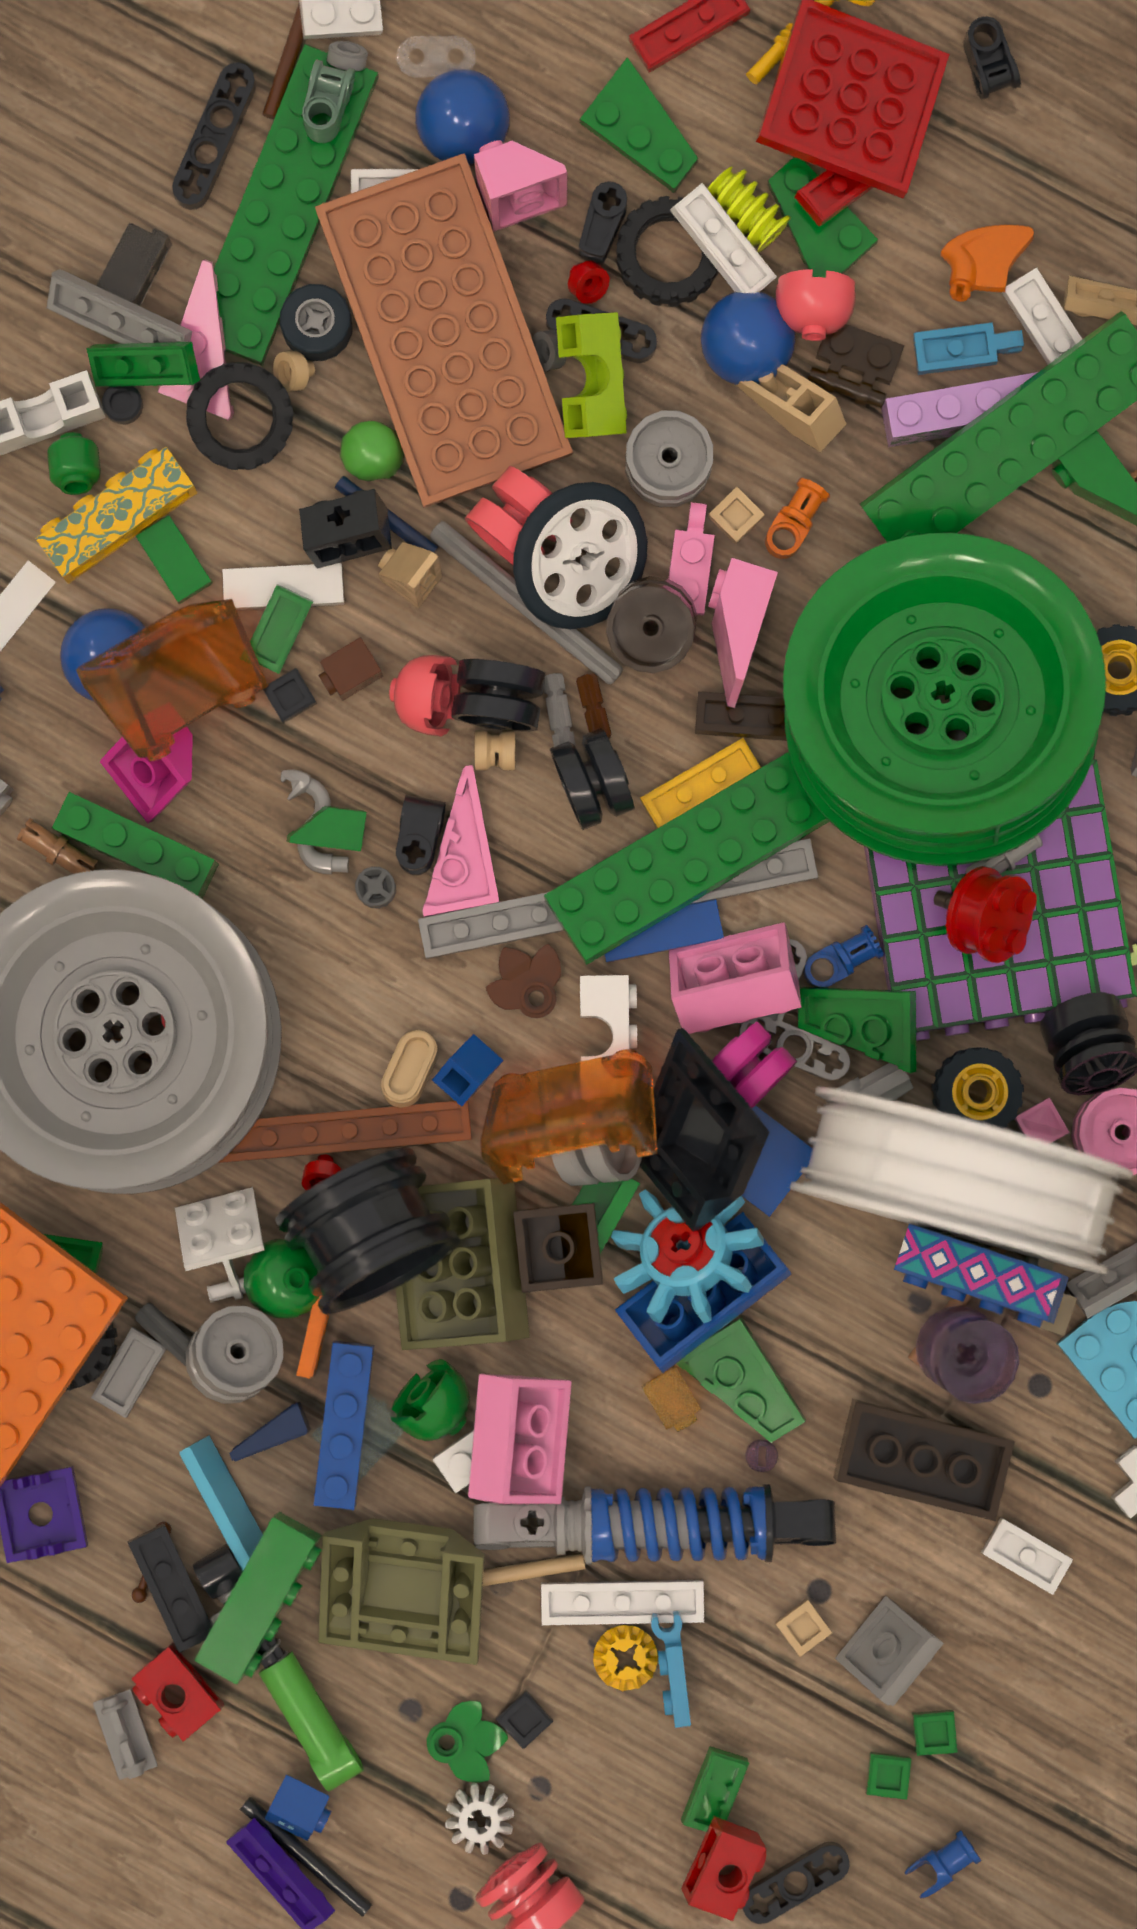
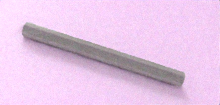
M441 521L430 534L432 541L607 684H612L621 675L622 666L577 629L556 628L538 620L525 607L517 591L515 579L450 525Z

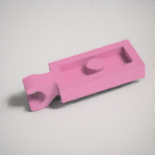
M691 502L687 531L675 530L669 579L685 589L693 599L697 615L704 616L715 535L703 533L707 504Z

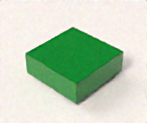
M953 1710L912 1713L917 1756L958 1753Z
M870 1752L866 1794L907 1800L911 1757Z

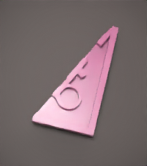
M206 259L202 260L181 322V326L192 331L190 342L193 344L200 379L209 370L226 363L222 317L219 316L217 291H219L217 275L214 273L213 262ZM162 385L159 387L158 392L187 403L194 385ZM226 385L212 396L206 411L230 420L234 411L233 406L230 404L229 388Z
M473 765L463 768L458 782L450 817L448 818L432 881L422 910L424 918L499 902Z

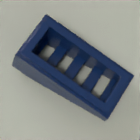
M299 1401L289 1406L234 1447L233 1451L229 1453L231 1460L236 1462L308 1434L311 1428L301 1402Z

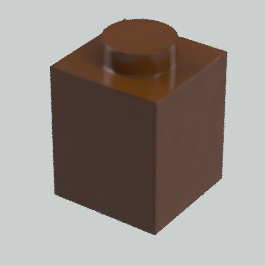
M361 637L321 660L320 664L324 672L318 675L330 696L337 692L342 701L383 677L381 669Z

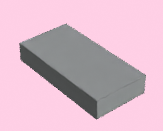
M132 1327L91 1398L127 1418L164 1355L166 1348L160 1342Z

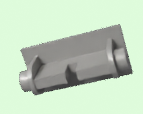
M132 1689L93 1702L119 1780L127 1777L129 1779L144 1774V1771L157 1767L158 1764Z

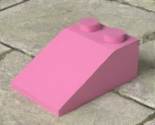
M731 558L727 571L719 569L708 607L715 609L712 628L727 706L733 708L736 706L778 573Z

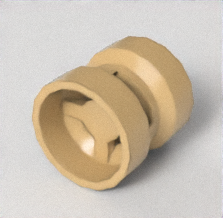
M475 731V770H488L490 767H500L503 771H515V731H502L499 735H491L488 731Z

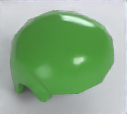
M365 421L355 424L341 440L340 458L343 465L351 475L356 476L360 480L370 482L378 479H389L396 474L404 461V453L396 431L381 422Z

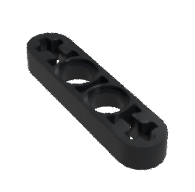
M230 63L221 71L172 185L174 197L178 204L185 209H199L209 199L255 93L256 82L254 74L250 67L243 63ZM240 74L243 75L247 86H239L237 88L234 99L235 103H240V105L236 106L228 100L232 92V86L228 80L230 78L237 79ZM218 109H227L233 114V121L226 128H217L211 122L213 113ZM209 144L217 149L218 154L213 162L203 164L197 161L195 157L196 151L202 145ZM192 166L200 172L196 184L200 194H192L188 199L185 198L184 190L181 187L192 184L195 174L193 170H188ZM201 173L209 174L208 178H205Z

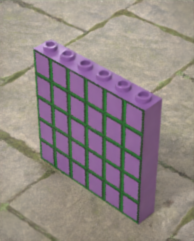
M1097 759L1092 761L1085 781L1066 810L1047 829L1039 834L1043 846L1035 849L1015 863L1014 870L1010 871L1007 869L1000 874L1002 877L1016 875L1024 878L1037 896V903L1033 910L1026 945L1020 954H1014L1004 962L992 963L984 960L978 952L965 954L954 949L949 942L946 931L948 909L934 904V896L937 891L941 890L953 894L958 883L966 875V869L973 863L951 866L914 864L887 857L864 847L880 947L884 953L882 959L887 989L916 991V1041L930 1039L929 1031L945 1029L946 1036L969 1033V1025L984 1023L985 1030L1009 1026V1018L1024 1016L1025 1023L1042 1021L1046 1013L1058 1004L1088 993L1105 992L1114 994L1120 999L1123 1008L1128 1007V999L1137 997Z

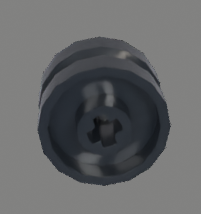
M486 659L459 660L457 683L463 688L474 692H463L454 696L451 717L464 723L495 730L536 731L538 730L540 708L535 703L524 699H533L543 695L546 674L539 669L510 662Z
M603 728L583 735L582 746L587 758L585 762L582 761L575 745L569 741L550 748L557 773L582 831L601 823L603 814L597 799L602 796L608 811L615 817L635 810L628 788L627 775L616 750H613Z

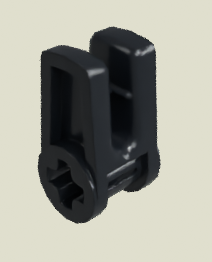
M604 182L595 188L579 242V256L598 264H603L606 261L627 211L626 191L616 182ZM609 197L615 198L616 205H612L610 211L604 210L603 202H607Z

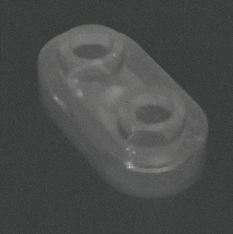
M411 36L400 44L396 58L400 69L411 77H437L451 70H471L475 64L476 53L472 43L461 36ZM418 48L423 51V62L415 64L410 60L409 53L412 49ZM454 48L460 49L464 54L463 61L458 64L452 63L449 59L450 50Z

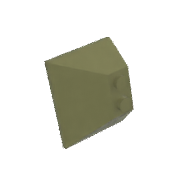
M371 1518L324 1532L322 1536L318 1643L477 1665L479 1661L485 1554L451 1528Z

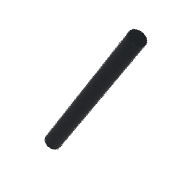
M249 1797L239 1810L251 1820L255 1818L261 1826L271 1833L272 1838L361 1917L367 1913L373 1904L292 1833L264 1820L267 1811L256 1801Z

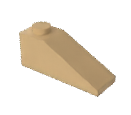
M783 364L777 368L776 377H774L772 372L759 378L760 384L752 380L739 381V384H736L737 387L792 435L819 452L846 425L835 396Z
M404 542L401 543L397 550L393 547L389 549L378 564V567L382 569L379 573L380 580L418 609L442 578L439 557L435 553Z

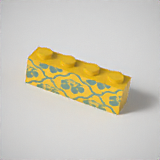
M167 447L161 451H158L157 448L150 450L138 460V467L128 474L122 471L114 475L106 482L105 486L107 488L95 497L92 494L83 497L73 506L74 512L62 520L60 517L54 518L40 529L42 534L35 539L68 584L198 493Z

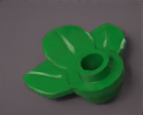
M464 1701L455 1705L451 1709L446 1721L436 1724L429 1731L426 1743L429 1754L435 1760L441 1763H448L457 1778L474 1783L485 1782L490 1779V1771L485 1757L500 1749L508 1739L507 1733L497 1724L481 1720L482 1705L480 1701ZM443 1735H451L455 1740V1744L453 1747L445 1749L441 1747L439 1739Z

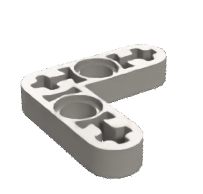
M789 939L791 947L795 949L794 956L799 959L798 965L795 964L799 980L806 964V950L796 940ZM785 1013L771 1014L740 1024V1035L746 1031L748 1024L752 1025L758 1020L765 1023L764 1028L771 1034H776V1026L784 1029V1032L777 1040L776 1048L783 1047L785 1039L789 1036L796 1035L801 1037L806 1044V1050L803 1056L795 1058L798 1062L794 1066L800 1070L830 1081L841 1078L849 1070L850 1058L844 1048L782 1022ZM813 1042L821 1045L817 1051L821 1055L829 1056L832 1051L837 1052V1060L843 1063L842 1068L833 1069L831 1074L824 1071L826 1065L816 1059L813 1060V1067L805 1065V1062L812 1054ZM767 1047L762 1054L768 1055L772 1050H769Z

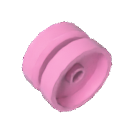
M1121 1087L1094 1094L1081 1104L1073 1119L1071 1137L1075 1151L1117 1164L1133 1171V1175H1136L1137 1089ZM1118 1125H1124L1125 1127L1122 1130L1123 1136L1126 1137L1125 1140H1119L1115 1136V1128Z

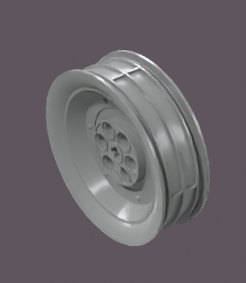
M95 870L61 877L37 887L7 907L0 914V1150L31 1172L54 1182L111 1194H137L172 1187L196 1177L226 1157L243 1140L263 1111L273 1089L281 1054L282 1026L275 988L266 966L247 937L232 921L194 893L163 878L134 871ZM129 985H137L140 992L138 1000L132 1005H125L122 1000L124 989ZM96 992L100 998L99 1007L92 1013H85L82 1004L84 998L88 994ZM156 1015H162L166 1021L164 1031L157 1036H151L148 1031L150 1019ZM114 1025L121 1028L124 1026L120 1032L123 1036L120 1042L114 1039L110 1041L114 1035L111 1030ZM83 1031L86 1036L85 1046L81 1050L73 1052L69 1046V1039L74 1032ZM143 1053H148L152 1059L151 1068L145 1074L139 1075L134 1069L135 1059ZM109 1061L112 1067V1075L107 1081L99 1083L95 1078V1069L101 1062Z

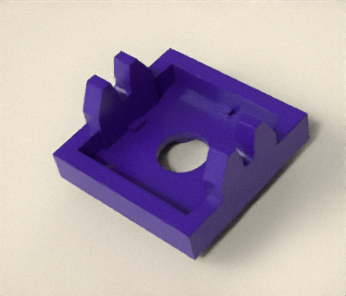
M73 1466L4 1481L0 1487V1531L6 1563L26 1559L34 1560L43 1556H53L88 1546ZM37 1502H44L52 1509V1519L45 1526H37L30 1520V1508Z

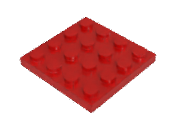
M801 0L756 142L903 199L911 183L950 54L816 1Z

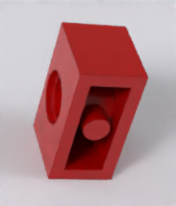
M174 1642L131 1678L136 1684L132 1689L139 1700L147 1707L152 1704L161 1714L158 1721L163 1729L172 1738L178 1735L183 1742L216 1715L225 1705L184 1654L178 1652ZM170 1684L181 1686L185 1692V1701L181 1704L170 1703L165 1697V1687Z
M713 1817L681 1888L690 1906L730 1921L734 1920L738 1909H743L748 1901L749 1885L755 1872L759 1873L766 1860V1847L758 1832L721 1818ZM735 1865L731 1873L719 1875L723 1867Z

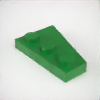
M627 57L582 115L580 124L675 193L698 163V157Z
M793 157L768 180L769 189L776 204L780 206L779 210L782 217L787 215L790 217L787 227H789L804 264H806L808 269H813L812 277L826 278V270L844 274L877 244L878 239L848 207L819 227L794 197L798 190L818 177V175L804 160Z
M742 1317L719 1330L676 1363L682 1370L685 1369L697 1379L711 1394H715L732 1408L735 1414L770 1443L806 1421L803 1413Z

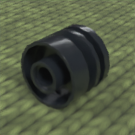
M1099 992L1073 997L1055 1006L1046 1013L1040 1022V1030L1047 1050L1054 1057L1053 1066L1058 1073L1060 1086L1067 1094L1080 1096L1104 1092L1125 1083L1137 1073L1136 1041L1134 1036L1128 1031L1129 1022L1122 1003L1114 994Z

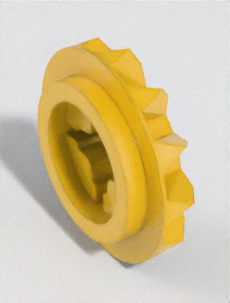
M619 1625L607 1630L599 1638L594 1649L593 1661L596 1673L607 1686L626 1691L639 1689L653 1677L658 1664V1652L653 1639L644 1630L632 1625ZM634 1644H637L634 1648L633 1659L640 1668L637 1669L635 1666L626 1665L616 1673L615 1670L617 1669L619 1659L611 1648L626 1652L628 1648H632Z

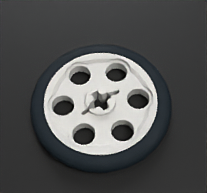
M585 482L575 483L555 491L541 501L533 510L518 535L514 550L513 574L517 591L525 607L538 620L556 628L579 629L590 627L608 619L611 607L619 592L632 581L642 578L647 560L648 540L643 519L636 505L623 492L610 485ZM583 508L585 510L584 522L579 527L572 528L570 518L573 512ZM615 519L617 523L616 533L611 538L604 539L602 536L604 525L608 521ZM554 535L556 537L555 549L550 554L543 555L541 552L542 542L546 537ZM581 549H583L587 553L580 558L579 564L574 560L576 557L581 556ZM618 557L620 561L619 570L615 575L607 577L605 568L608 561ZM558 573V587L553 592L546 593L544 589L546 579L551 574ZM589 584L591 586L589 599L582 604H578L576 599L578 590L583 585Z

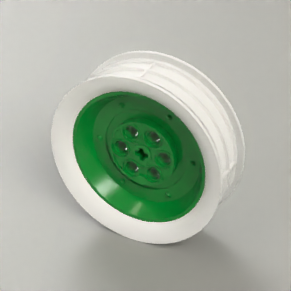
M825 1087L816 1088L815 1095L826 1099V1102L832 1105L817 1108V1112L822 1114L816 1138H809V1142L814 1144L808 1168H801V1173L806 1174L805 1178L810 1179L811 1182L804 1181V1184L791 1182L790 1189L966 1240L1107 1275L1108 1268L1096 1264L1097 1261L1091 1259V1257L1106 1254V1250L1101 1248L1106 1225L1114 1224V1219L1109 1217L1114 1195L1121 1194L1123 1190L1112 1180H1119V1178L1132 1179L1133 1171L1068 1148L950 1115L863 1094Z

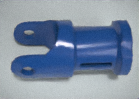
M960 1830L956 1833V1839L937 1852L932 1849L911 1864L904 1873L905 1875L910 1874L923 1864H931L937 1874V1882L920 1895V1898H925L952 1882L953 1875L972 1862L978 1864L982 1860L965 1834Z

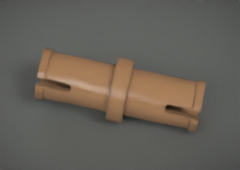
M31 818L25 823V829L22 828L17 836L18 841H22L47 857L46 862L52 866L56 863L72 874L94 871L98 864V860L91 858L69 844L70 839L64 835H61L59 838L34 822Z

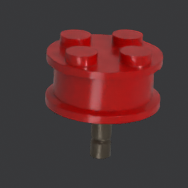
M979 866L969 871L961 879L953 894L941 890L936 892L934 904L948 909L946 931L949 942L954 949L965 954L978 952L984 960L992 963L1004 962L1014 954L1017 955L1023 951L1033 917V910L1037 903L1035 892L1031 890L1030 885L1024 878L1016 875L1002 877L993 868Z

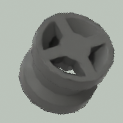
M372 866L364 869L358 875L355 881V890L358 898L364 905L380 909L393 901L396 895V884L394 878L387 870Z

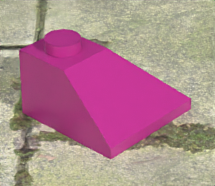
M168 703L137 719L99 761L147 823L152 822L192 780L193 734Z

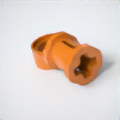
M799 478L796 493L788 506L781 508L767 532L765 546L773 557L788 559L794 556L812 528L813 523L811 520L821 503L827 502L830 498V494L823 487L809 479ZM806 499H809L805 508L801 510L800 508L803 505L804 501ZM780 529L790 531L795 540L793 547L788 550L778 549L773 543V534Z

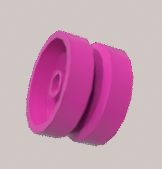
M758 1021L752 1024L739 1037L733 1038L712 1059V1062L751 1108L763 1099L798 1062L784 1047L774 1049L762 1061L758 1058L771 1043L772 1035Z

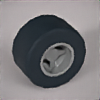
M308 284L297 288L286 298L280 311V327L287 346L292 351L301 352L306 360L325 361L336 357L346 348L352 335V317L346 300L335 289L323 284Z

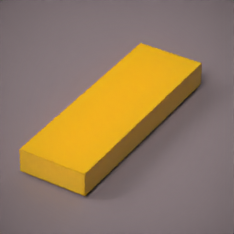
M741 738L640 797V800L658 829L761 767L744 738Z

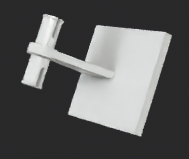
M253 1187L176 1207L175 1212L185 1270L189 1271L223 1262L229 1281L207 1286L210 1302L213 1303L233 1296L235 1300L242 1299L243 1294L246 1293L244 1277H238L232 1259L265 1250Z

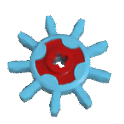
M645 1189L639 1193L644 1209L654 1219L649 1223L644 1234L627 1230H614L612 1232L611 1238L618 1247L625 1250L640 1251L642 1261L637 1266L613 1278L616 1285L625 1294L653 1279L658 1287L646 1312L653 1321L658 1323L662 1322L675 1295L691 1296L692 1308L703 1323L711 1321V1306L707 1300L706 1290L713 1287L720 1280L727 1282L734 1289L746 1293L752 1288V1285L740 1270L729 1266L733 1251L764 1245V1238L758 1228L728 1232L724 1227L725 1223L745 1203L742 1196L700 1230L692 1231L673 1207L664 1210L659 1200Z

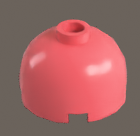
M813 269L793 271L780 276L776 288L777 308L786 324L794 332L802 334L803 339L809 341L824 340L826 335L837 332L850 319L854 310L856 293L855 281L849 276L826 270V278L812 277Z
M423 655L415 658L402 668L397 678L392 680L389 690L390 700L394 702L395 710L401 722L410 729L426 735L440 737L447 734L450 730L443 728L447 719H453L451 714L454 696L460 694L457 674H452L451 665H457V662L452 657Z

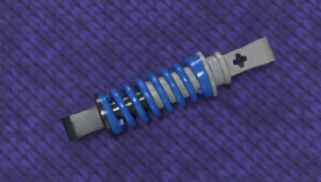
M763 1484V1487H748L743 1492L742 1505H740L738 1493L733 1487H726L723 1490L720 1505H718L717 1496L713 1488L705 1487L700 1493L698 1506H696L695 1496L690 1488H682L677 1500L673 1499V1495L668 1488L659 1489L656 1500L651 1499L648 1489L640 1488L635 1494L634 1501H630L629 1494L624 1488L617 1489L613 1495L606 1494L603 1489H591V1486H585L581 1500L567 1501L565 1497H562L561 1504L507 1505L483 1503L474 1505V1546L482 1550L555 1547L557 1555H565L567 1550L582 1551L587 1565L598 1560L614 1562L617 1560L619 1549L625 1550L626 1558L630 1562H636L639 1559L641 1549L647 1550L648 1558L651 1561L660 1560L662 1549H668L669 1556L673 1561H680L683 1558L684 1549H690L693 1560L701 1561L705 1556L706 1543H711L714 1559L722 1561L726 1558L728 1542H733L736 1559L745 1560L748 1557L750 1542L751 1554H757L758 1559L765 1560V1562H772L775 1545L827 1546L836 1544L835 1501L811 1499L793 1502H774L770 1484ZM529 1518H537V1524L544 1525L538 1527L534 1535L528 1534L527 1527H521L528 1525Z

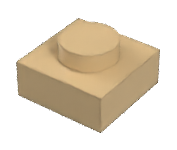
M736 487L709 513L708 518L736 545L764 518L765 514Z
M805 1599L775 1622L799 1657L832 1634V1631L808 1599Z

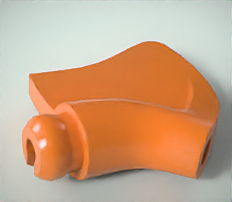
M994 225L967 231L949 241L942 249L940 255L951 267L949 281L951 298L958 302L967 301L974 290L1006 292L1009 271L1017 258L1032 242L1034 230L1028 226Z

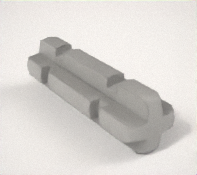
M561 673L546 675L544 682V694H548L546 705L551 731L555 733L552 735L554 747L567 741L575 745L574 733L570 732L572 722L567 694H563L566 688L564 677Z

